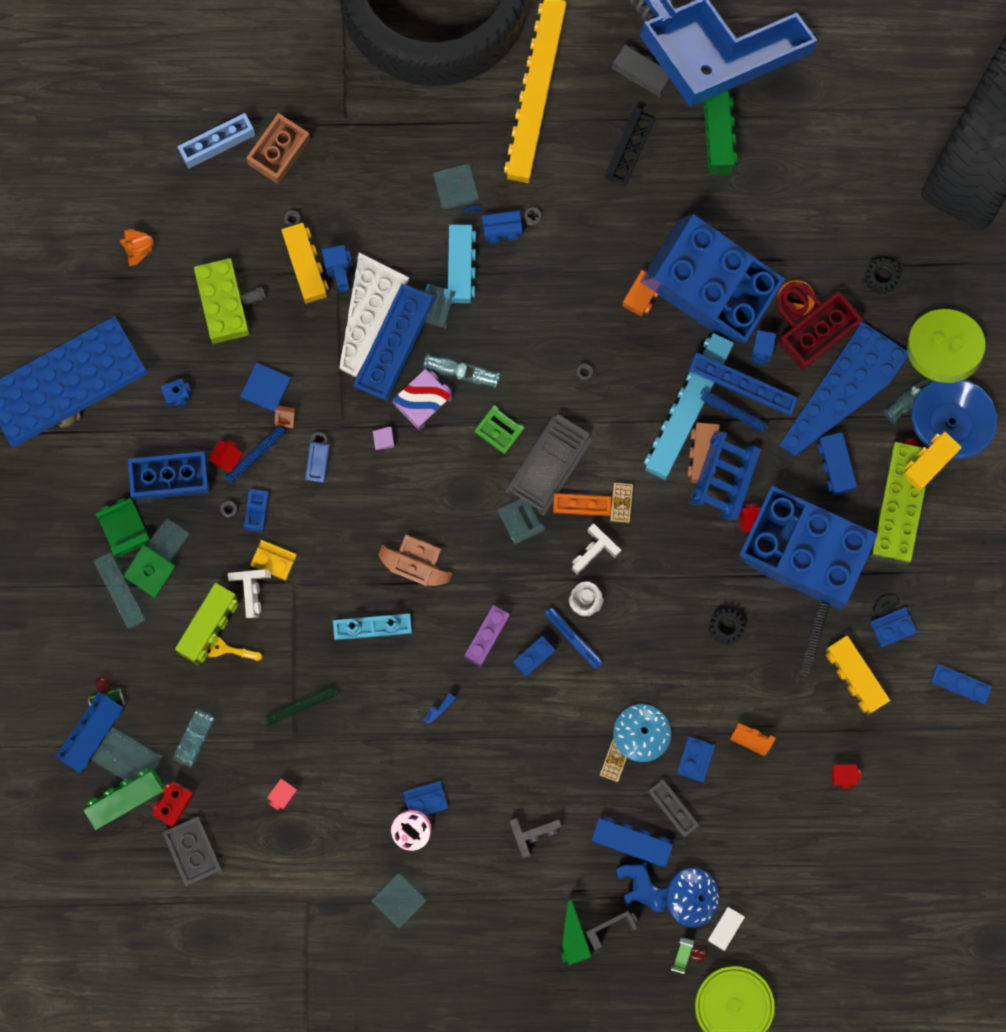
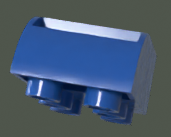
M693 214L678 220L640 282L709 330L730 340L744 343L748 340L785 279Z
M771 486L740 553V558L760 573L819 601L822 600L823 603L836 609L842 610L848 602L878 534Z

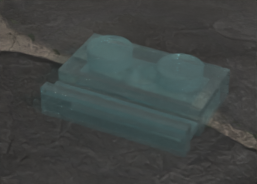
M166 518L147 546L171 562L190 534Z

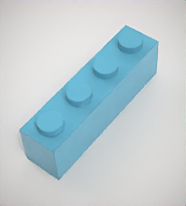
M449 225L448 303H471V297L475 298V286H471V279H475V268H471V261H475V249H472V242H476V231H472V225Z

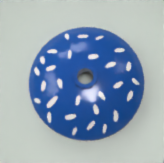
M687 868L678 872L670 881L667 889L666 901L668 910L679 924L686 927H700L708 923L715 915L719 905V891L712 876L698 868Z

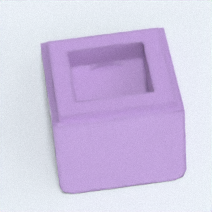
M391 427L373 431L375 450L394 448Z

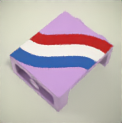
M426 369L392 400L398 410L419 431L425 426L424 422L445 402L452 400V391L445 384L442 386L437 381L439 379L437 375L432 371L428 372Z

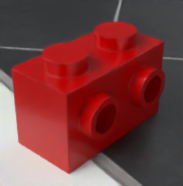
M172 781L171 785L168 783L162 792L164 796L161 801L157 800L153 806L152 811L154 813L152 815L175 827L195 794Z

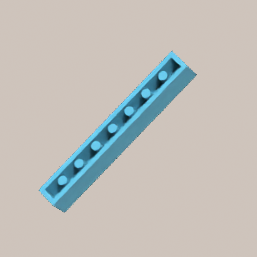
M713 333L711 338L707 337L703 345L706 348L703 356L724 365L734 343ZM689 372L686 379L689 381L686 388L682 386L678 394L680 398L678 404L674 403L669 412L672 414L670 420H665L661 428L664 431L661 438L657 437L652 446L655 448L653 454H648L644 462L647 465L646 471L664 480L669 475L705 403L701 400L703 393L700 394L701 391L706 390L710 393L714 385L713 382Z

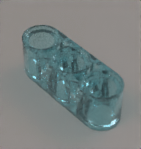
M196 709L175 752L174 761L189 768L193 766L215 719L214 716Z

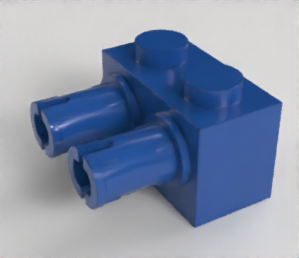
M344 245L322 249L327 276H335L338 292L348 291L349 286L346 274L350 273L349 267L352 266L350 251H345Z

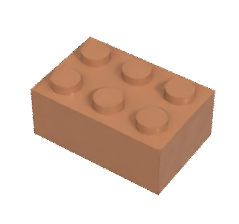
M278 113L247 156V163L279 185L310 142V134Z

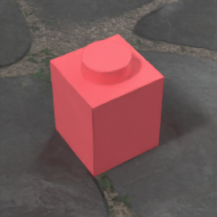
M280 779L267 798L271 800L269 804L277 810L280 808L285 810L298 791Z

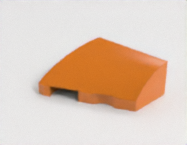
M738 723L730 740L762 756H766L775 737H767L758 730Z

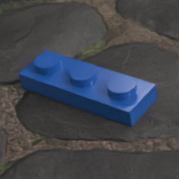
M939 664L936 666L930 681L934 685L985 705L992 688L990 685Z

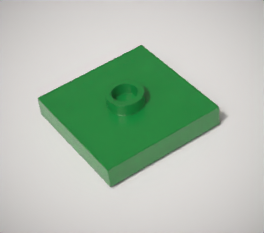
M144 544L124 577L153 598H156L176 568V565Z

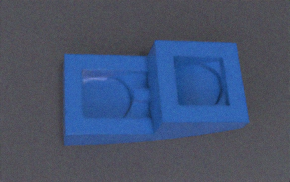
M249 489L244 530L263 532L268 491Z

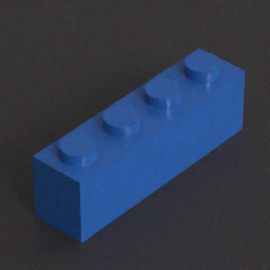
M98 691L55 757L80 773L88 765L92 754L98 750L100 742L109 733L113 722L121 715L123 707Z
M599 818L591 842L660 867H666L673 844L669 843V839L661 836L656 839L651 837L652 833L640 830L639 833L633 831V826L622 823L620 826L614 824L615 820L611 818Z

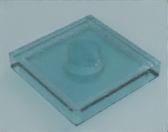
M469 164L433 173L442 210L479 201Z
M399 873L372 900L399 929L427 901Z

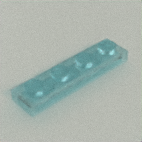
M110 552L94 560L93 562L128 630L145 622L146 620L112 553Z

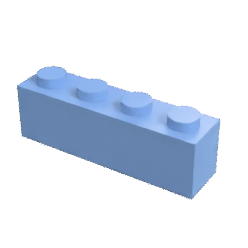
M244 113L179 145L178 149L189 169L254 137L255 133Z

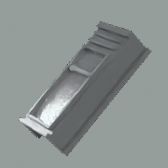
M558 414L553 416L505 492L511 496L513 494L538 509V513L545 516L553 503L554 493L559 494L593 439L590 438V434Z

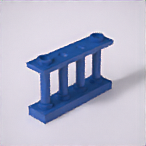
M714 432L710 439V447L696 488L692 492L690 504L703 505L706 502L723 510L721 518L737 521L761 449L756 446L745 447V449L739 448L725 441L727 433ZM722 448L741 456L739 467L719 459ZM716 466L735 474L732 485L713 477ZM710 484L729 492L726 503L707 495Z

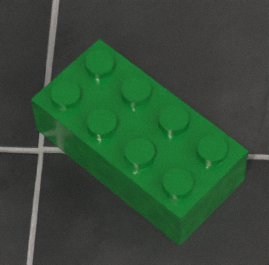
M729 91L704 101L709 176L731 175L732 170L735 169V163H737V153L733 152L734 145H736L735 134H732L734 127V116H731L733 98H729Z

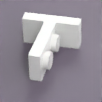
M594 523L588 528V533L597 542H591L586 548L587 552L583 556L579 555L572 562L574 564L572 570L577 575L603 548L614 558L621 553V549Z
M270 570L228 573V581H243L246 618H259L261 604L258 602L257 594H259L260 588L256 579L271 578Z

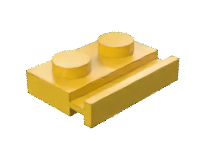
M261 540L250 566L258 570H270L271 575L286 581L297 554Z

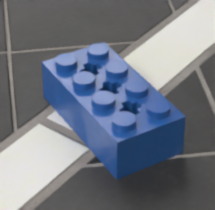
M204 451L128 459L130 494L133 501L210 493L207 456ZM187 471H190L192 475L186 478L184 475L187 474ZM168 473H171L173 477L167 480L165 477L168 476ZM149 475H152L154 479L148 482L146 479L149 478Z

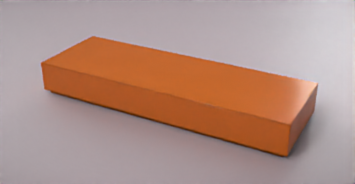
M554 493L553 513L611 516V496Z

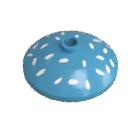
M637 704L628 707L618 716L613 728V737L617 748L625 757L636 762H649L660 757L668 748L671 740V727L668 719L659 709L646 704ZM641 728H646L647 734H643Z

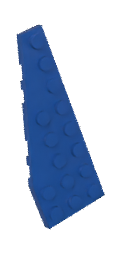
M862 322L779 447L794 457L878 392L886 388L908 357V352Z

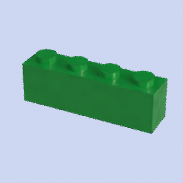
M153 767L148 770L147 768L140 770L133 779L128 777L119 783L121 786L115 789L111 787L104 791L103 796L100 798L93 797L86 802L87 805L83 811L95 830L163 792L164 785Z

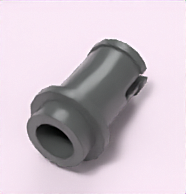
M256 287V290L241 295V298L246 307L259 300L263 301L266 295L262 287Z

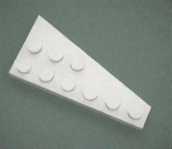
M361 253L358 255L339 367L340 370L356 378L401 283L407 285L409 277Z

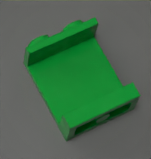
M122 498L116 502V505L112 507L109 505L104 506L96 513L109 541L112 553L116 558L136 550L144 544L151 543L131 498Z

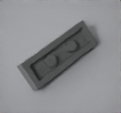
M661 780L648 791L683 838L700 826L664 780Z

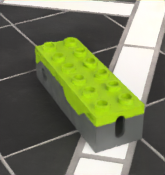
M907 438L901 443L895 442L891 447L874 533L878 534L870 551L869 558L904 566L911 562L925 487L919 492L903 475L906 472L904 468L911 461L915 463L919 459L917 454L924 448L917 439Z

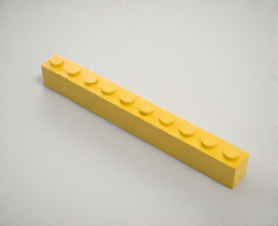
M544 0L543 3L539 4L538 14H541L540 21L536 20L534 31L537 32L536 38H532L530 49H533L532 56L529 55L527 60V67H530L529 73L524 75L523 84L526 87L525 91H521L519 98L522 106L521 109L517 108L515 119L518 120V124L513 127L512 137L515 139L514 143L509 145L508 155H511L510 162L506 161L504 173H507V179L524 183H529L563 25L566 1Z

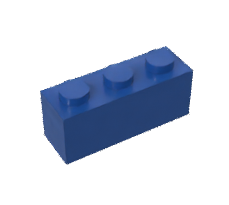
M843 433L821 437L818 441L819 444H816L818 454L822 455L823 458L821 466L823 473H827L828 480H826L828 491H832L833 496L855 491L857 484Z

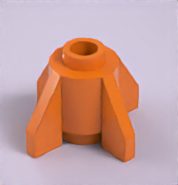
M129 229L124 231L125 239L120 240V244L125 247L129 266L137 265L152 251L154 242L152 237L146 233Z

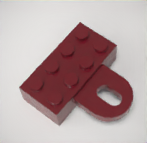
M790 284L782 289L777 298L778 312L792 328L780 338L778 343L802 371L863 322L862 317L840 291L822 304L808 287L801 284ZM789 294L796 295L804 305L802 310H795L788 302L787 296ZM809 296L815 304L813 309L803 316L808 309L809 300L807 297Z

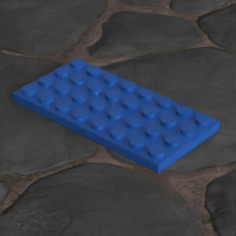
M111 317L0 379V427L12 448L148 374L116 317Z

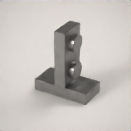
M517 818L509 821L523 859L530 856L525 841L529 840L530 843L536 842L541 839V835L547 834L549 837L559 833L558 829L562 828L560 821L556 820L522 833Z

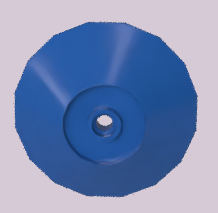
M966 379L954 383L932 381L919 391L913 402L911 420L916 435L929 448L932 445L930 441L937 434L942 435L946 432L962 447L953 458L961 459L975 456L989 446L997 430L998 416L993 401L981 387Z

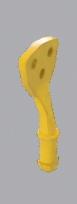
M220 637L214 646L210 645L209 647L210 653L208 657L233 653L242 658L245 657L255 661L262 659L261 653L249 651L245 648H232L226 645Z

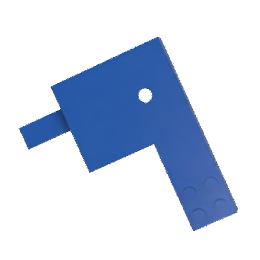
M644 0L656 18L644 22L639 36L689 107L810 55L817 43V39L798 13H794L736 39L709 0H696L677 9L673 7L669 0ZM706 67L710 69L711 74H703L701 68Z

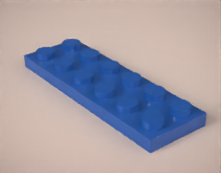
M401 283L353 386L385 401L388 400L436 299L434 296Z

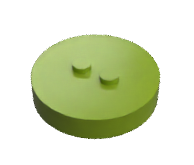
M939 309L924 314L914 323L908 338L907 352L912 365L923 376L937 382L954 383L970 377L979 368L985 352V337L980 326L968 315L956 310Z
M737 966L721 968L707 976L698 988L694 1003L696 1019L703 1032H766L773 1020L775 1009L773 994L765 980L754 971Z

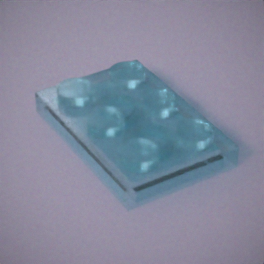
M112 727L93 756L92 761L124 780L128 777L133 779L137 776L136 773L144 768L148 770L153 767L155 770L162 757Z

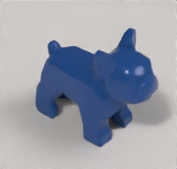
M647 862L631 866L624 865L616 869L618 880L626 876L633 879V891L624 895L626 906L631 905L632 902L647 904L654 912L661 913L665 911L668 888L659 889L653 886L646 869Z

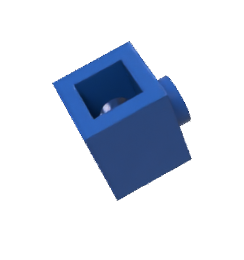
M182 378L161 386L169 408L175 405L177 407L187 404L188 400H191L189 394L192 392L188 382L184 383Z

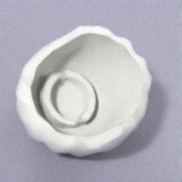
M591 582L577 584L569 598L572 610L584 617L591 616L595 612L600 611L604 601L601 591Z

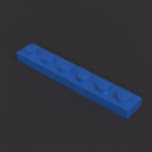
M694 353L687 370L788 416L792 415L798 400L793 395L698 353Z

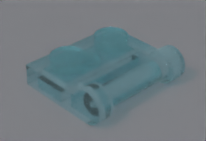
M427 284L425 293L434 296L436 299L425 323L446 328L452 297H455L456 292Z
M522 499L497 510L514 545L545 531L543 524H540L531 505ZM523 506L534 527L533 529H528L518 507Z

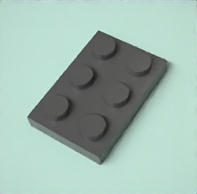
M199 817L162 832L185 886H189L222 871Z

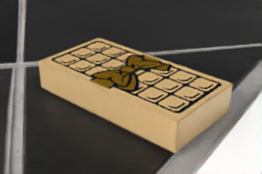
M614 483L610 521L630 522L633 484Z
M614 739L610 745L600 776L618 782L627 757L619 751Z

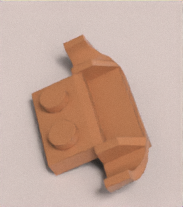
M407 534L404 537L399 552L390 550L382 545L378 553L381 561L391 572L425 586L446 584L450 582L452 573L435 567L442 550L441 548Z

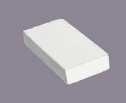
M727 907L707 941L725 951L745 917Z

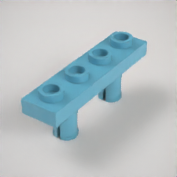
M410 614L333 620L334 640L412 634Z

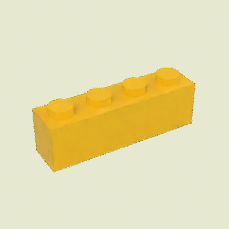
M300 223L281 229L305 304L326 298V291L329 289L326 279L322 280L320 276L323 273L320 262L316 263L314 256H317L315 246H310L308 240L312 238L309 228H305L304 224Z
M848 636L826 649L827 659L831 664L835 663L838 668L836 670L837 674L842 680H846L849 685L847 687L853 697L856 695L860 701L858 705L864 713L867 712L869 715L890 701Z

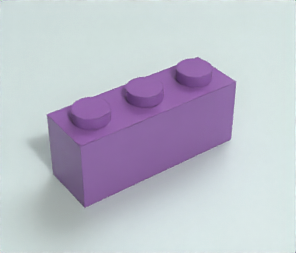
M493 605L465 653V659L482 667L507 624L510 614Z

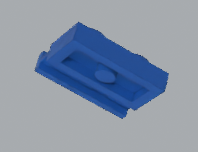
M906 607L870 622L881 648L917 633Z
M688 737L676 774L703 783L715 745Z
M441 781L403 792L408 810H416L424 815H429L448 809Z

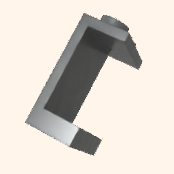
M627 911L586 932L585 935L593 951L602 947L595 932L623 918H626L632 931L636 930V925L639 923L634 913L630 914Z

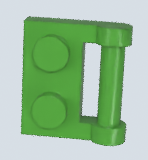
M494 405L475 429L474 433L505 455L522 434L525 427L515 423ZM496 417L514 430V433L511 435L491 419Z

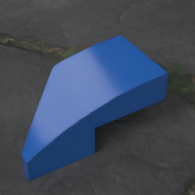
M449 693L439 709L431 706L424 722L429 724L438 719L449 709L456 700V697Z

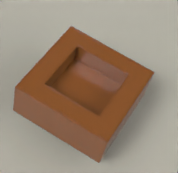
M276 406L274 426L293 428L296 408Z

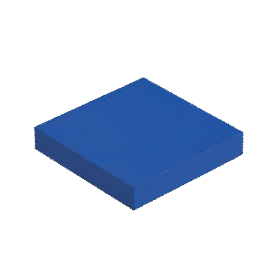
M256 363L240 397L275 413L276 406H279L291 381V377Z

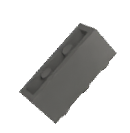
M624 45L613 62V70L658 97L662 95L671 81L663 68L655 63L654 59L641 55L632 46Z

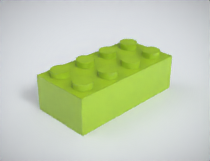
M231 258L195 266L194 271L212 344L249 336Z
M217 583L214 584L176 646L175 650L178 654L198 666L201 662H205L209 655L207 651L210 645L214 646L219 639V636H217L221 629L224 630L229 622L228 616L230 613H234L239 606V603H237L239 599L234 593Z

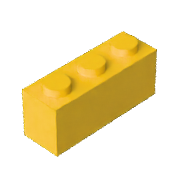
M946 432L942 435L937 434L930 441L932 445L928 449L924 447L917 454L919 459L915 463L911 461L904 468L906 472L903 477L919 492L962 448Z

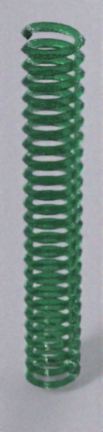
M331 686V689L328 687V690L325 689V691L317 692V695L308 696V698L303 699V702L302 700H300V703L297 701V704L294 702V705L291 704V706L283 707V710H277V712L269 714V717L266 715L267 725L270 726V724L272 725L278 722V720H284L287 716L295 715V712L304 711V709L312 707V704L313 706H315V703L318 705V702L321 703V701L329 700V697L338 696L336 687L334 686L333 688Z

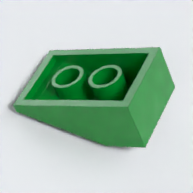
M572 900L568 901L566 906L562 939L563 950L560 951L563 963L567 962L568 965L591 958Z

